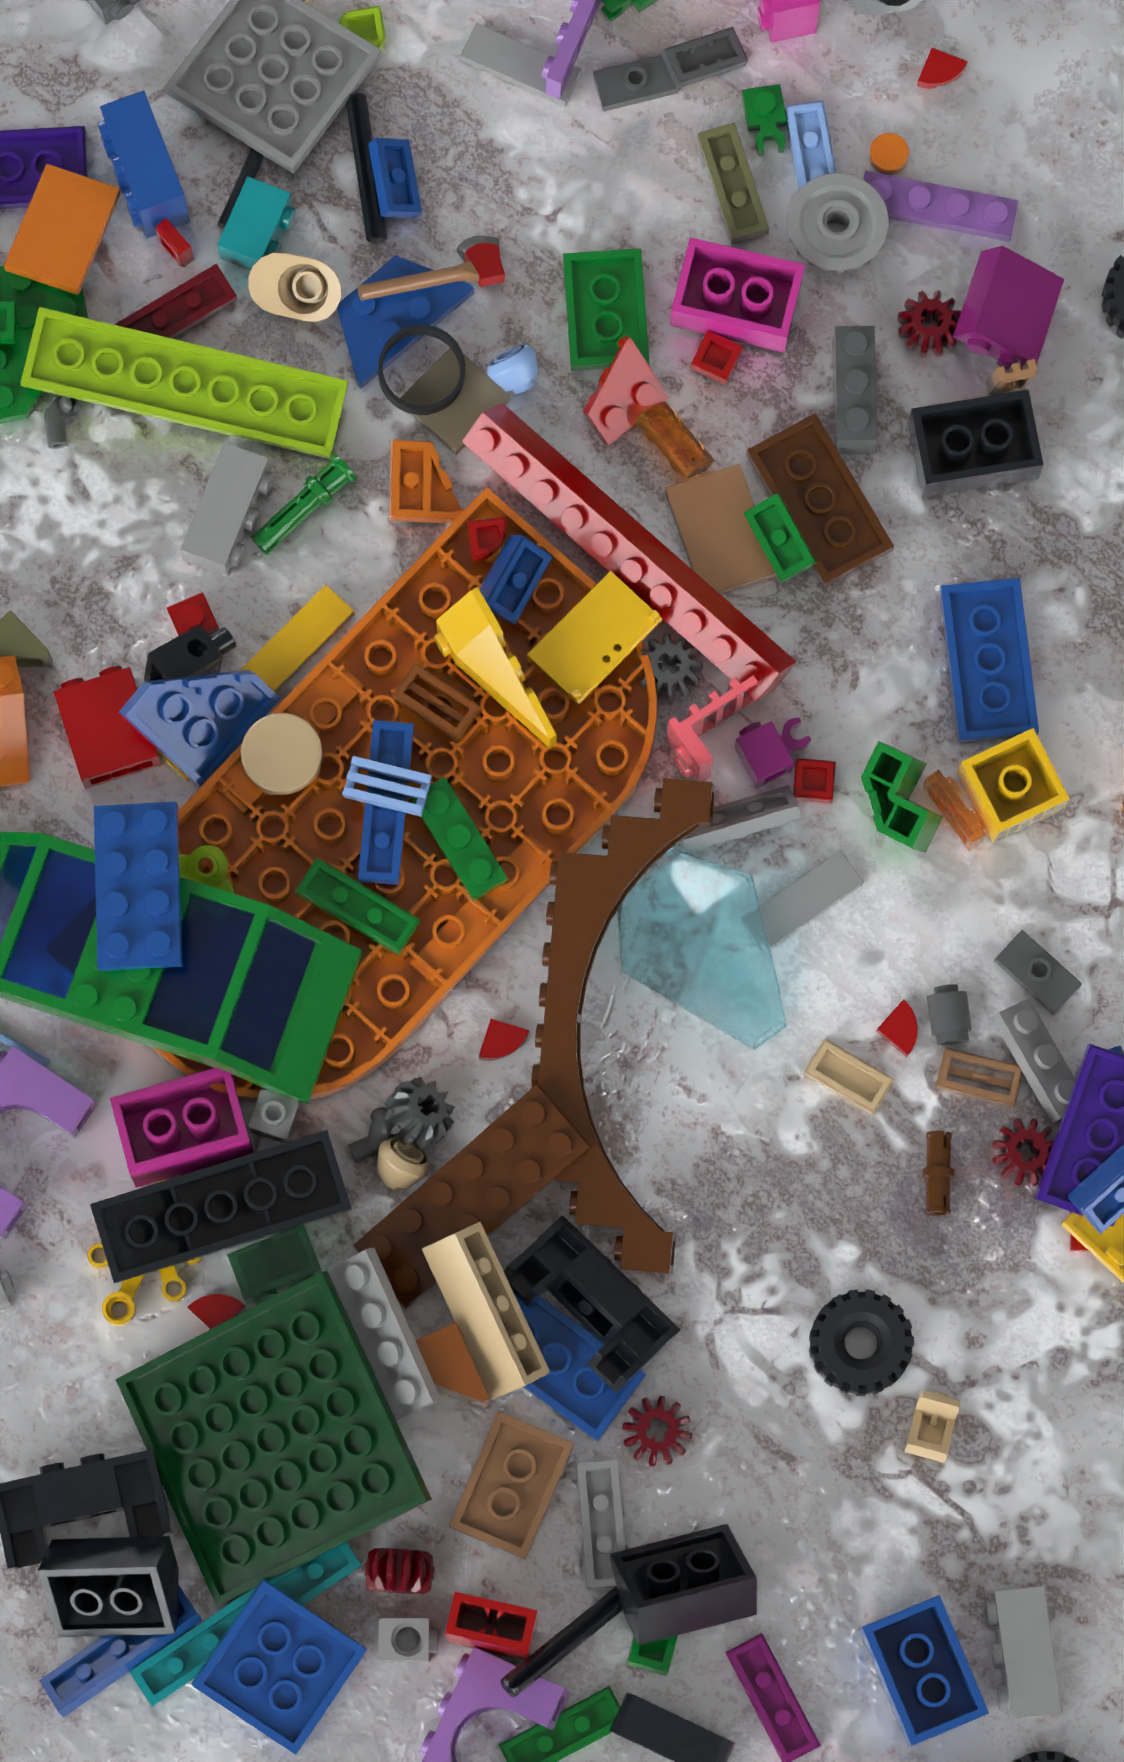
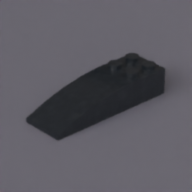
M327 1130L90 1204L114 1283L352 1211Z

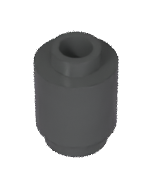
M957 984L934 987V994L927 996L931 1035L936 1036L937 1045H953L968 1042V1032L972 1031L967 992L958 991Z

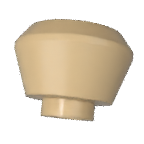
M393 1137L380 1144L377 1172L380 1175L381 1182L387 1187L394 1190L408 1189L429 1173L430 1163L428 1155L422 1148L418 1149L414 1142L403 1145L401 1137Z

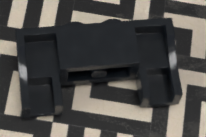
M563 1215L523 1253L508 1264L504 1270L513 1293L527 1307L548 1290L604 1345L596 1352L587 1365L616 1394L633 1380L657 1354L669 1345L681 1330L637 1285L632 1283L607 1256L603 1255Z
M150 1449L110 1459H105L104 1453L89 1455L80 1458L81 1465L65 1469L64 1462L39 1467V1475L0 1483V1534L7 1569L14 1570L42 1562L48 1549L45 1528L119 1511L125 1512L129 1537L173 1534L155 1450Z

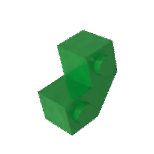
M878 741L861 776L865 792L869 795L874 812L873 819L876 829L880 833L912 849L926 853L943 816L909 799L927 763L893 746Z

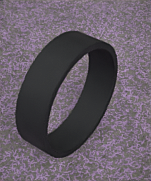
M413 325L403 328L389 338L381 351L378 364L380 387L386 398L395 407L406 413L430 415L440 412L454 402L462 389L466 367L464 355L456 340L442 329L430 325ZM414 335L432 336L443 341L452 349L459 362L460 378L455 389L445 399L430 405H414L397 397L388 387L383 374V363L390 349L404 338Z

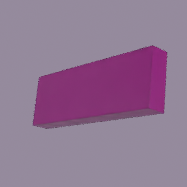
M763 1633L725 1652L781 1762H792L821 1746Z

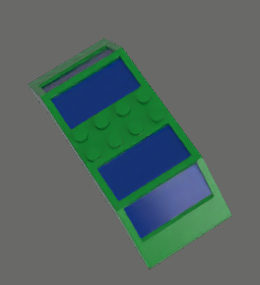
M0 832V998L222 1069L271 1092L309 1104L363 953L361 949L271 905L180 877L183 967L99 971L97 968L95 850L43 833Z

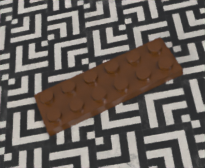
M536 1084L353 1246L359 1253L365 1249L375 1248L396 1298L404 1308H408L437 1283L422 1248L478 1222H481L487 1237H490L592 1146L542 1087Z

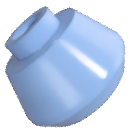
M520 344L502 352L488 363V377L504 391L513 390L514 394L530 389L535 385L533 378L538 375L535 349L527 344Z

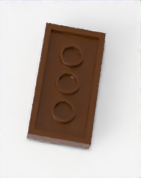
M816 413L747 449L746 455L770 496L778 493L785 502L818 563L812 566L824 588L893 551L894 545Z

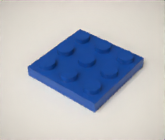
M262 1578L191 1684L194 1688L296 1755L367 1651V1648Z

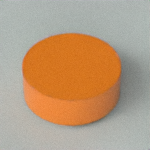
M884 133L875 138L869 152V160L873 168L886 175L900 172L907 164L909 148L906 141L894 133Z

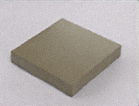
M449 348L400 399L414 405H430L449 396L457 386L460 378L459 362L452 349ZM463 354L466 365L464 383L454 402L447 408L434 414H412L456 455L466 446L462 440L482 412L502 403L506 405L511 400L510 395L491 380L465 354Z

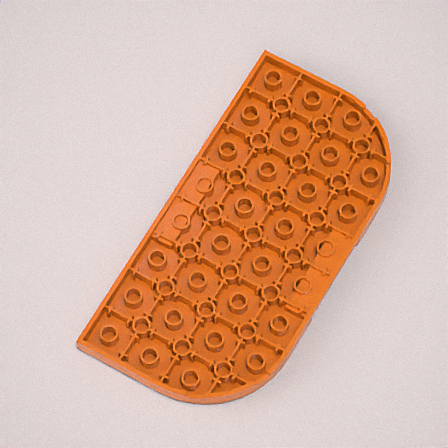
M487 487L270 713V715L276 713L296 715L307 721L315 729L321 742L323 755L320 773L317 778L302 790L292 794H266L248 778L241 760V744L178 810L179 855H190L196 848L204 845L218 847L227 857L228 871L226 876L234 886L236 895L271 905L363 951L310 1101L327 1097L362 1081L384 1065L450 996L451 990L550 885L552 861H558L559 852L582 854L602 833L603 826L610 824L611 815H618L638 787L650 758L656 728L657 695L648 654L642 655L640 653L641 650H645L642 641L580 704H577L539 667L527 661V654L597 584ZM507 516V533L502 546L490 558L473 564L467 522ZM511 535H523L553 556L516 624L512 625L495 616L504 633L502 637L506 644L503 647L505 653L511 652L516 656L525 677V681H523L525 688L530 686L533 689L557 735V745L551 748L546 746L460 669L451 655L444 657L433 637L438 634L436 620L471 590L477 587L481 588L505 542ZM415 663L482 707V711L474 718L472 725L465 731L460 742H457L393 699V693ZM416 676L413 681L414 683L465 716L468 710ZM646 677L647 687L642 689L640 681ZM408 689L406 690V695L457 728L459 723ZM373 720L414 724L410 770L431 775L430 785L443 777L447 779L507 876L508 882L473 902L422 818L406 813L399 885L358 881L365 803L344 798L342 793L347 782L348 771H350L352 756L370 759ZM359 769V774L368 776V771ZM409 782V786L420 789L421 784ZM355 783L354 789L366 792L367 785ZM407 796V802L412 803L410 800L411 796ZM316 857L420 919L421 923L400 956L296 895L295 890ZM204 858L200 863V867L203 872L211 873L214 864L209 858ZM96 897L46 948L49 955L73 977L96 917ZM204 906L196 914L183 918L181 922L183 967L164 968L144 1025L207 1045L254 915L231 908L229 914L223 920H220ZM267 921L221 1050L266 1071H270L313 952L315 941L274 921ZM151 1047L183 1076L215 1068ZM232 1074L239 1100L256 1103L260 1091L265 1088ZM218 1083L208 1086L213 1091L228 1096L225 1084Z

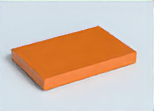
M46 164L4 263L5 271L79 295L121 195L120 188Z

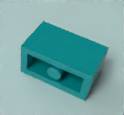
M247 176L217 244L220 259L251 271L253 265L261 257L271 253H279L281 249V243L278 242L283 229L287 231L290 229L296 214V209L293 208L291 193Z

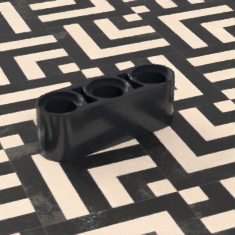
M629 1692L626 1693L609 1730L673 1762H727L735 1745L734 1742Z

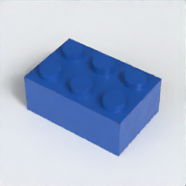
M143 90L100 106L103 120L97 122L101 134V140L108 159H111L121 193H124L134 227L142 226L146 238L157 235L156 225L165 218L175 228L191 223L184 192L145 91Z
M940 1595L859 1629L908 1747L989 1714Z

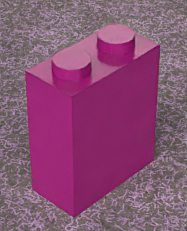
M1003 245L981 251L953 337L965 343L969 351L979 355H988L996 359L997 365L1000 367L1004 366L1006 370H1008L1011 364L1020 363L1022 368L1026 361L1035 359L1037 365L1064 278Z

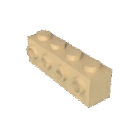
M481 1222L422 1248L491 1400L522 1388L550 1373Z

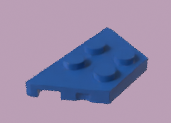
M395 255L361 285L433 270ZM464 281L453 282L363 301L359 298L357 287L341 300L337 312L357 385L362 389L378 375L379 357L390 337L401 329L413 325L437 326L475 294L474 287ZM425 335L410 336L396 343L386 355L383 370Z

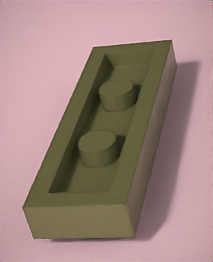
M735 122L697 133V140L731 245L768 235L769 226Z

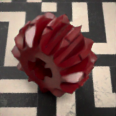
M922 290L918 293V302L908 298L904 304L906 311L898 313L897 321L902 324L898 328V336L900 338H909L906 342L907 350H912L918 345L921 347L919 353L922 358L926 357L928 349H932L936 357L939 358L943 354V346L951 350L956 347L957 341L953 335L961 310H952L955 305L953 297L942 302L940 301L941 292L937 290L933 294V299H928L927 294ZM933 320L937 322V327L933 324L928 328L923 325L924 321L928 324Z
M1020 1118L1013 1121L1014 1132L1008 1127L1003 1126L999 1133L1005 1141L994 1140L991 1145L994 1150L1003 1153L993 1157L991 1160L992 1164L997 1166L1006 1164L1007 1167L1000 1173V1177L1004 1180L1008 1178L1011 1172L1015 1173V1187L1022 1185L1024 1176H1027L1031 1187L1038 1186V1174L1043 1175L1050 1155L1048 1152H1051L1054 1140L1049 1142L1045 1140L1052 1132V1128L1047 1126L1041 1133L1036 1132L1038 1120L1034 1118L1030 1120L1027 1130H1025ZM1024 1144L1030 1145V1153L1035 1154L1036 1159L1031 1156L1028 1162L1021 1160L1022 1153L1016 1151V1147L1020 1150Z
M659 1396L657 1409H652L650 1400L645 1397L641 1401L645 1411L644 1414L634 1407L628 1410V1414L638 1421V1424L624 1422L622 1424V1430L636 1433L635 1436L625 1439L624 1445L625 1447H632L639 1443L640 1447L633 1455L636 1461H639L646 1451L650 1452L648 1461L650 1467H655L657 1454L662 1453L665 1464L671 1465L673 1460L669 1452L670 1448L681 1456L686 1453L684 1446L678 1443L676 1439L684 1441L692 1439L691 1432L678 1430L679 1427L690 1423V1417L686 1415L678 1419L674 1418L681 1408L678 1402H675L669 1411L663 1410L666 1402L665 1396ZM652 1421H660L659 1426L664 1423L668 1428L664 1432V1440L661 1442H654L655 1436L650 1440L646 1435L650 1431Z
M374 1548L368 1552L367 1562H365L364 1575L366 1576V1586L372 1591L426 1594L431 1591L432 1580H434L435 1567L433 1566V1556L427 1551Z

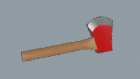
M485 235L470 237L461 242L456 251L464 263L453 267L358 285L359 298L363 301L462 281L478 282L480 287L503 283L505 272L500 258L499 239Z

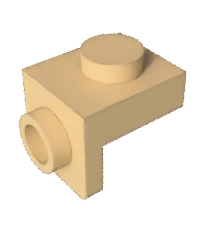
M921 1391L913 1412L905 1452L945 1463L961 1401L950 1398L941 1392Z

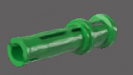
M333 453L329 457L330 462L314 477L309 475L303 484L305 487L299 494L281 508L262 528L250 536L263 553L268 555L284 538L305 521L311 513L321 505L323 507L329 506L333 502L332 497L348 482L354 483L358 479L352 469L337 454Z

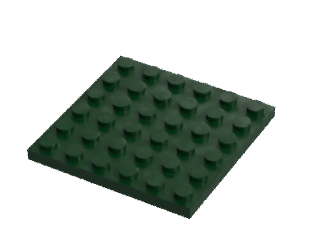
M322 1271L115 1379L146 1450H155L163 1488L216 1606L223 1605L256 1588L262 1578L269 1582L432 1500L328 1271Z

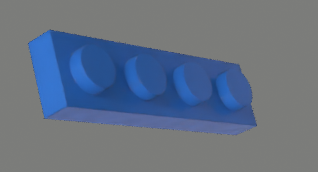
M373 720L369 760L410 770L414 724ZM368 771V776L409 786V781ZM367 786L366 792L407 802V795ZM365 803L358 872L359 882L399 885L406 813Z
M178 1585V1615L175 1634L102 1636L39 1681L57 1711L64 1718L201 1622L202 1619L182 1588Z

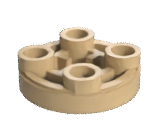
M276 713L265 716L255 722L244 736L241 746V760L244 770L252 783L266 794L286 795L298 792L308 786L320 773L323 755L319 736L307 721L296 715Z

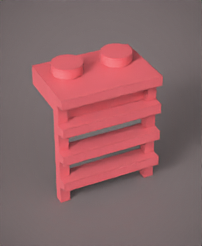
M754 675L741 684L735 677L729 681L727 693L720 697L716 691L708 695L707 706L700 710L696 704L690 706L687 719L679 723L676 717L668 721L666 740L677 755L673 760L678 770L686 779L691 776L694 781H705L711 777L713 757L699 737L755 701L749 695L744 697V692L758 684ZM728 704L729 707H728L727 709L723 710V709H724V705ZM708 716V718H709L710 720H708V721H706L705 723H703V722H704V718H706V717Z

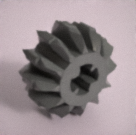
M668 633L664 634L663 645H660L657 640L651 638L648 641L650 651H640L642 655L648 654L655 679L657 699L661 696L662 691L667 692V700L670 703L675 701V691L678 690L681 696L687 698L690 696L688 685L699 686L701 678L695 673L703 670V662L693 660L699 651L695 647L684 650L687 640L683 636L678 639L676 645L671 644V635ZM664 662L669 666L676 664V673L672 674L669 670L662 672V664ZM646 677L640 681L642 689L647 687Z
M421 1076L414 1078L410 1082L400 1083L385 1102L389 1111L386 1112L384 1119L394 1124L390 1134L400 1133L403 1145L414 1142L418 1149L426 1147L428 1144H437L444 1138V1135L451 1129L454 1123L450 1115L453 1113L455 1106L445 1102L449 1091L439 1093L436 1089V1080L426 1084Z

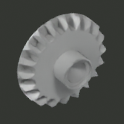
M834 173L816 177L798 190L789 205L786 227L789 240L795 247L797 255H801L806 259L809 265L818 266L824 272L834 270L842 273L845 270H857L861 265L870 263L873 257L881 251L888 234L889 215L884 200L869 183L856 176ZM832 221H840L844 223L847 229L842 232H834L827 224Z

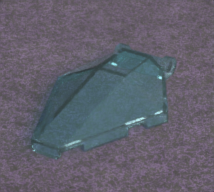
M675 844L666 852L670 861L634 886L617 911L621 972L749 1048L756 1050L788 1025L780 998V987L767 934L764 932L758 907L760 904L753 875L682 852L678 845Z

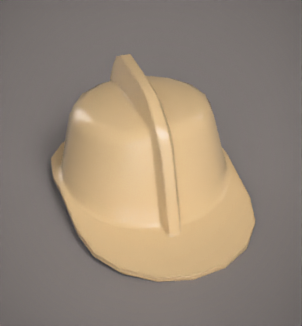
M271 253L261 257L253 265L248 277V290L253 301L262 310L275 315L318 322L328 318L336 311L341 300V283L334 270L329 265L308 257L289 253Z

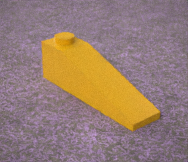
M479 588L471 590L436 620L438 634L433 637L444 657L451 655L460 669L546 746L551 748L557 745V735L535 692L530 686L525 688L523 684L525 677L516 656L511 652L506 654L503 649L506 644L502 637L504 633Z

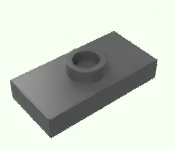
M734 27L666 48L661 54L676 89L744 67L748 62Z
M661 55L593 71V78L603 112L678 93V89H676Z
M1023 930L994 959L995 963L1053 1015L1082 985L1074 975Z

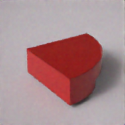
M931 48L917 81V87L934 89L937 86L957 80L965 71L968 61Z
M507 516L467 522L473 564L490 558L502 546L507 533Z
M903 999L877 1028L876 1032L905 1057L909 1056L915 1045L918 1026L912 1008Z
M490 1019L479 1053V1059L495 1061L511 1055L523 1046L528 1038L529 1030Z
M211 1294L195 1300L187 1308L211 1330L239 1315L246 1306L234 1297L223 1294Z

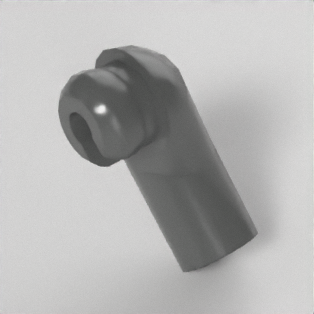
M59 395L46 408L44 422L48 448L58 449L68 445L65 426L78 413L82 406V400Z
M379 1107L373 1110L370 1115L372 1123L368 1136L348 1144L355 1163L377 1155L380 1144L387 1139L393 1138L394 1134L390 1133L394 1124L384 1119L389 1109Z

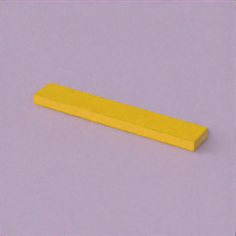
M325 584L239 671L249 670L255 673L277 693L355 615L354 610ZM158 751V755L170 767H172L186 782L190 780L169 759H167L160 751Z

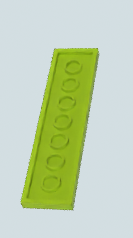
M39 307L21 379V386L330 459L348 380Z

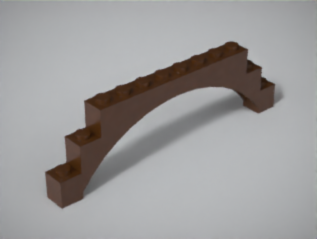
M663 778V787L656 788L654 796V812L660 813V819L611 815L610 825H604L602 831V849H608L607 856L559 852L558 861H552L550 867V885L556 886L555 901L548 902L546 911V926H552L551 942H545L543 947L542 965L548 967L547 983H541L539 990V1007H545L544 1023H537L535 1047L541 1048L540 1064L533 1065L531 1086L533 1088L536 1084L540 1085L592 1146L554 1181L578 1183V1191H571L569 1201V1215H575V1224L624 1228L623 1236H616L614 1260L621 1261L620 1269L673 1274L677 1233L665 1232L630 1193L608 1158L593 1123L585 1092L581 1063V1018L587 982L597 950L609 924L632 888L647 870L676 843L700 826L712 827L716 787L712 782Z

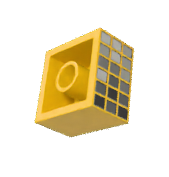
M1034 728L962 761L957 771L992 843L1065 810L1070 800Z

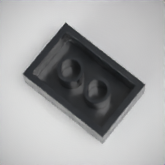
M1029 390L911 409L908 427L922 498L1039 479L1044 464Z

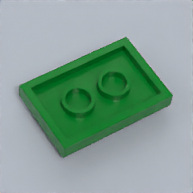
M641 249L563 253L571 371L610 368L620 349L617 344L625 335L631 337L649 365Z

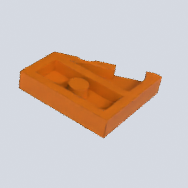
M392 440L390 447L389 520L452 524L464 511V508L461 509L452 491L453 485L448 474L440 466V458L432 442Z

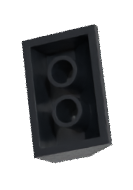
M728 1524L610 1553V1562L624 1617L638 1645L757 1615V1577Z
M170 1536L51 1540L38 1568V1574L57 1637L175 1634L178 1615L179 1568Z

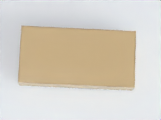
M826 1038L822 1041L803 1074L873 1116L895 1080Z

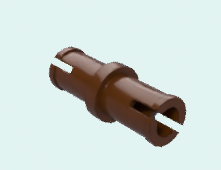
M930 1131L926 1133L927 1166L922 1169V1178L926 1179L925 1214L932 1215L933 1212V1216L951 1215L950 1180L955 1179V1169L951 1168L952 1133L945 1132L944 1135V1131Z

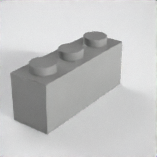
M225 442L223 443L180 549L184 561L227 577L232 566H239L245 551V545L241 543L246 530L252 531L254 529L260 512L256 505L261 494L265 496L268 494L274 479V473L270 472L271 468L267 457Z
M1045 1586L991 1593L992 1601L985 1602L988 1626H995L998 1643L991 1644V1653L994 1669L1001 1668L1003 1685L997 1686L1000 1711H1007L1008 1719L1062 1712Z

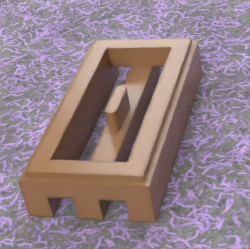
M1035 359L1026 361L1022 368L1020 363L1011 364L1006 372L1004 366L997 367L986 381L989 395H998L1026 388L1038 373Z
M945 1047L935 1088L1014 1108L1023 1072L1019 1065ZM952 1059L1014 1075L1013 1081L949 1066ZM947 1075L1010 1090L1008 1096L949 1081L946 1078Z

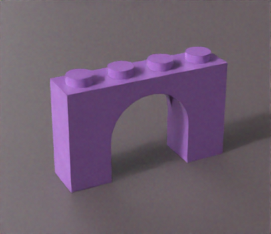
M12 1046L8 1053L3 1050L0 1053V1113L12 1109L30 1110L43 1116L75 1138L98 1105L96 1101L15 1046ZM0 1186V1236L6 1239L28 1205Z
M473 1647L471 1654L465 1653L457 1666L455 1676L459 1680L453 1694L447 1692L439 1706L438 1715L442 1718L436 1731H429L424 1739L420 1754L424 1755L422 1762H457V1744L463 1729L474 1717L491 1710L510 1711L553 1730L570 1691L540 1677L519 1695L511 1697L502 1688L500 1681L516 1666Z

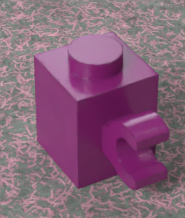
M799 717L792 718L785 723L781 736H779L772 721L761 725L760 721L754 722L739 731L740 737L736 738L734 748L756 789L792 772L794 762L789 753L803 750L809 746L811 742L810 736L796 740L790 734L791 730L801 725Z

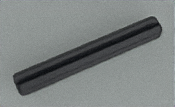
M356 93L349 96L346 106L365 234L368 242H380L387 238L385 219L381 217L368 146V143L373 138L367 98L364 93Z
M617 1587L613 1588L506 1674L500 1683L507 1694L511 1697L519 1695L623 1611Z

